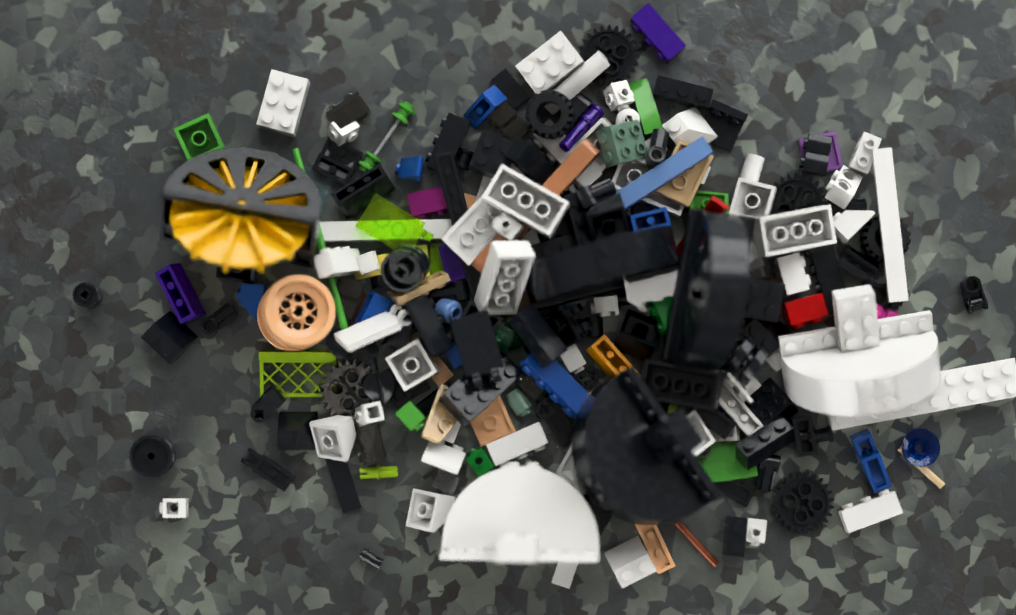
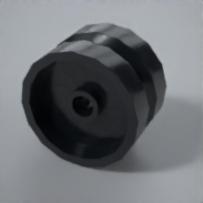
M412 244L399 245L384 258L381 264V275L388 287L399 292L411 291L425 279L429 272L427 255L421 248Z
M750 336L747 337L742 345H739L730 357L731 361L724 369L734 375L740 367L743 368V371L738 376V380L744 385L750 382L771 353L770 350L762 346L753 354L752 351L756 347L757 341Z
M146 435L133 443L129 460L132 468L138 474L144 477H160L172 469L175 463L176 452L168 439L157 435ZM151 452L155 454V458L153 460H150L149 458L152 456Z

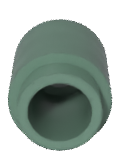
M516 388L506 395L507 402L516 416L521 415L524 417L532 412L530 408L533 405L524 391Z

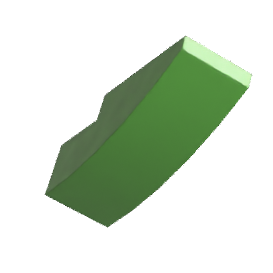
M647 78L628 83L634 95L635 101L633 103L635 110L640 116L643 136L652 135L653 129H663Z

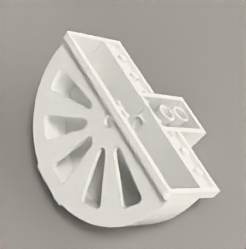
M870 284L831 291L835 327L778 336L784 392L795 404L810 411L839 416H867L896 411L926 398L938 387L941 380L938 338L933 331L932 312L929 310L877 319L875 292Z
M506 462V466H502V468L491 471L473 481L453 503L444 525L442 551L440 552L439 560L514 563H598L601 561L600 532L590 504L572 483L554 472L543 469V466H539V462H526V466H520V462Z

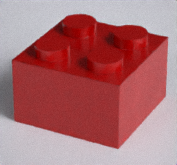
M822 293L781 305L785 325L787 328L792 327V330L806 326L805 322L810 321L811 325L825 320L824 317L829 315Z

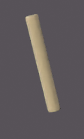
M903 445L897 449L899 453L939 489L945 485L937 475Z

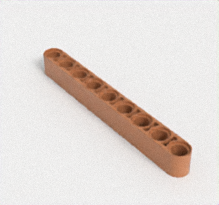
M585 139L547 179L542 187L561 197L599 156L601 151ZM519 222L523 225L524 230L515 241H521L532 228ZM499 233L492 239V241H507ZM491 242L471 263L481 274Z

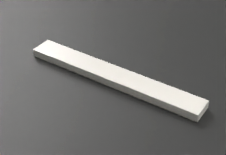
M892 147L872 149L888 303L909 301Z

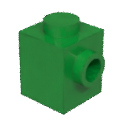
M474 447L467 453L468 458H466V461L479 477L495 466L482 448L477 449Z

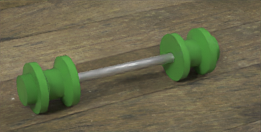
M406 101L404 103L399 102L400 109L397 113L392 112L391 114L397 119L374 154L369 151L365 152L366 159L358 162L361 171L366 173L376 163H382V160L376 157L398 124L401 122L407 125L408 116L415 114V111H413L414 106Z

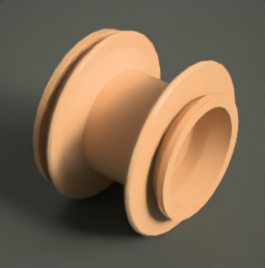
M300 274L289 275L276 281L264 293L257 309V321L262 335L273 346L288 352L304 351L319 343L330 332L335 320V304L330 291L319 280ZM294 297L301 298V302H296ZM282 302H288L289 307L283 308ZM306 303L310 305L312 310L306 308ZM295 308H299L302 311L299 314L300 317L294 315ZM286 315L288 322H283L281 316ZM307 316L311 317V324L305 321ZM294 323H298L300 325L299 330H295L293 328Z

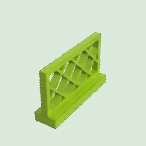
M260 350V397L264 393V384L268 380L277 387L276 390L282 391L279 393L283 397H324L314 393L317 389L319 391L323 390L310 377L317 370L324 377H327L320 367L324 363H333L337 367V357L330 350H304L299 352ZM264 363H272L277 369L269 375L264 371ZM285 363H292L296 367L290 375L281 368ZM305 363H311L316 368L309 376L301 369ZM278 370L286 377L280 385L272 378ZM298 370L306 377L300 385L291 378ZM287 380H290L297 388L293 392H286L281 386ZM307 380L316 387L311 393H306L301 388ZM337 383L333 385L334 393H337Z

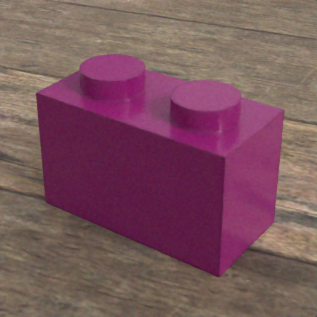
M442 186L406 194L412 219L423 220L428 218L427 215L434 213L435 216L446 214L448 210Z

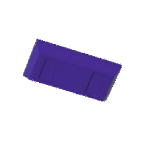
M446 244L438 246L444 270L451 280L448 283L466 279L462 260Z

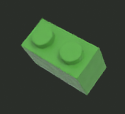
M411 401L407 402L395 413L410 431L416 430L418 432L425 426L424 421L426 417Z

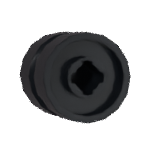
M83 282L74 288L73 299L77 305L86 309H93L100 305L102 292L97 286Z

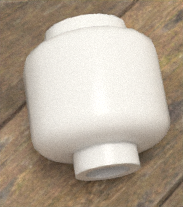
M630 108L621 110L615 119V125L626 122L625 119L627 122L633 120L641 122L638 112Z

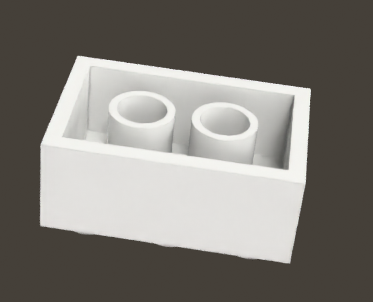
M559 31L519 62L516 68L533 91L539 94L543 90L555 89L585 61L562 31Z
M271 69L256 123L258 128L296 137L310 86L309 79Z

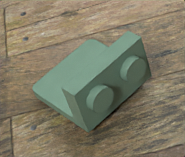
M638 120L608 126L596 131L606 168L641 159L648 155L641 125Z

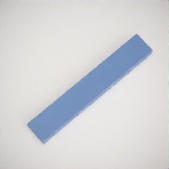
M703 136L618 190L617 193L621 195L625 210L714 154Z

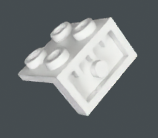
M740 367L734 375L724 369H720L719 372L724 375V380L734 389L733 391L743 402L752 403L754 400L750 395L762 386L753 376L750 382L744 385L738 380V376L743 371V368Z

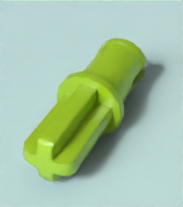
M377 465V467H360V479L377 478V480H380V478L398 477V467H380V465Z

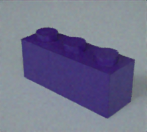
M649 3L631 17L630 22L632 24L630 26L636 33L640 32L643 35V41L648 47L652 46L657 51L655 54L662 62L665 60L668 64L685 49V43Z
M181 263L169 264L155 273L180 324L192 323L206 314Z

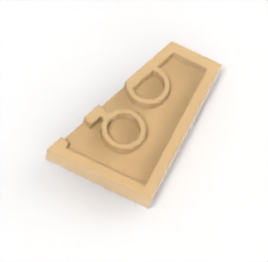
M439 271L426 276L411 291H397L393 293L390 290L386 294L389 300L399 306H405L412 299L428 295L430 290L440 289L451 280L446 272Z
M440 384L421 434L422 438L436 444L442 441L458 421L438 400L450 388L444 384Z

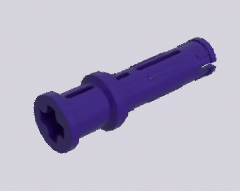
M591 104L588 108L589 110L580 116L579 123L559 143L563 151L569 152L587 130H590L598 119L604 116L603 110L598 105Z

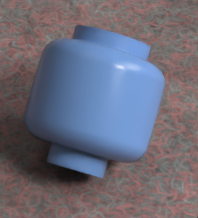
M447 298L440 299L434 309L436 315L441 314L445 324L451 325V320L460 318L462 314L461 305L457 301Z

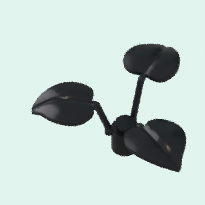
M412 323L408 326H402L401 330L383 337L382 339L384 340L382 342L374 341L356 349L365 350L366 355L373 358L375 373H370L365 377L363 390L370 399L375 402L381 401V405L389 401L395 387L394 377L389 371L379 373L377 357L381 353V346L387 343L391 349L395 350L406 346L411 338ZM341 328L329 332L324 340L330 352L339 359H351L354 356L355 350L348 352L334 337V333L341 331Z

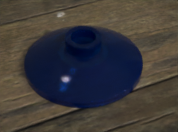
M918 428L910 431L904 437L902 452L910 464L917 467H926L937 460L940 453V443L934 433L927 429ZM917 445H920L922 447L921 452L917 451Z

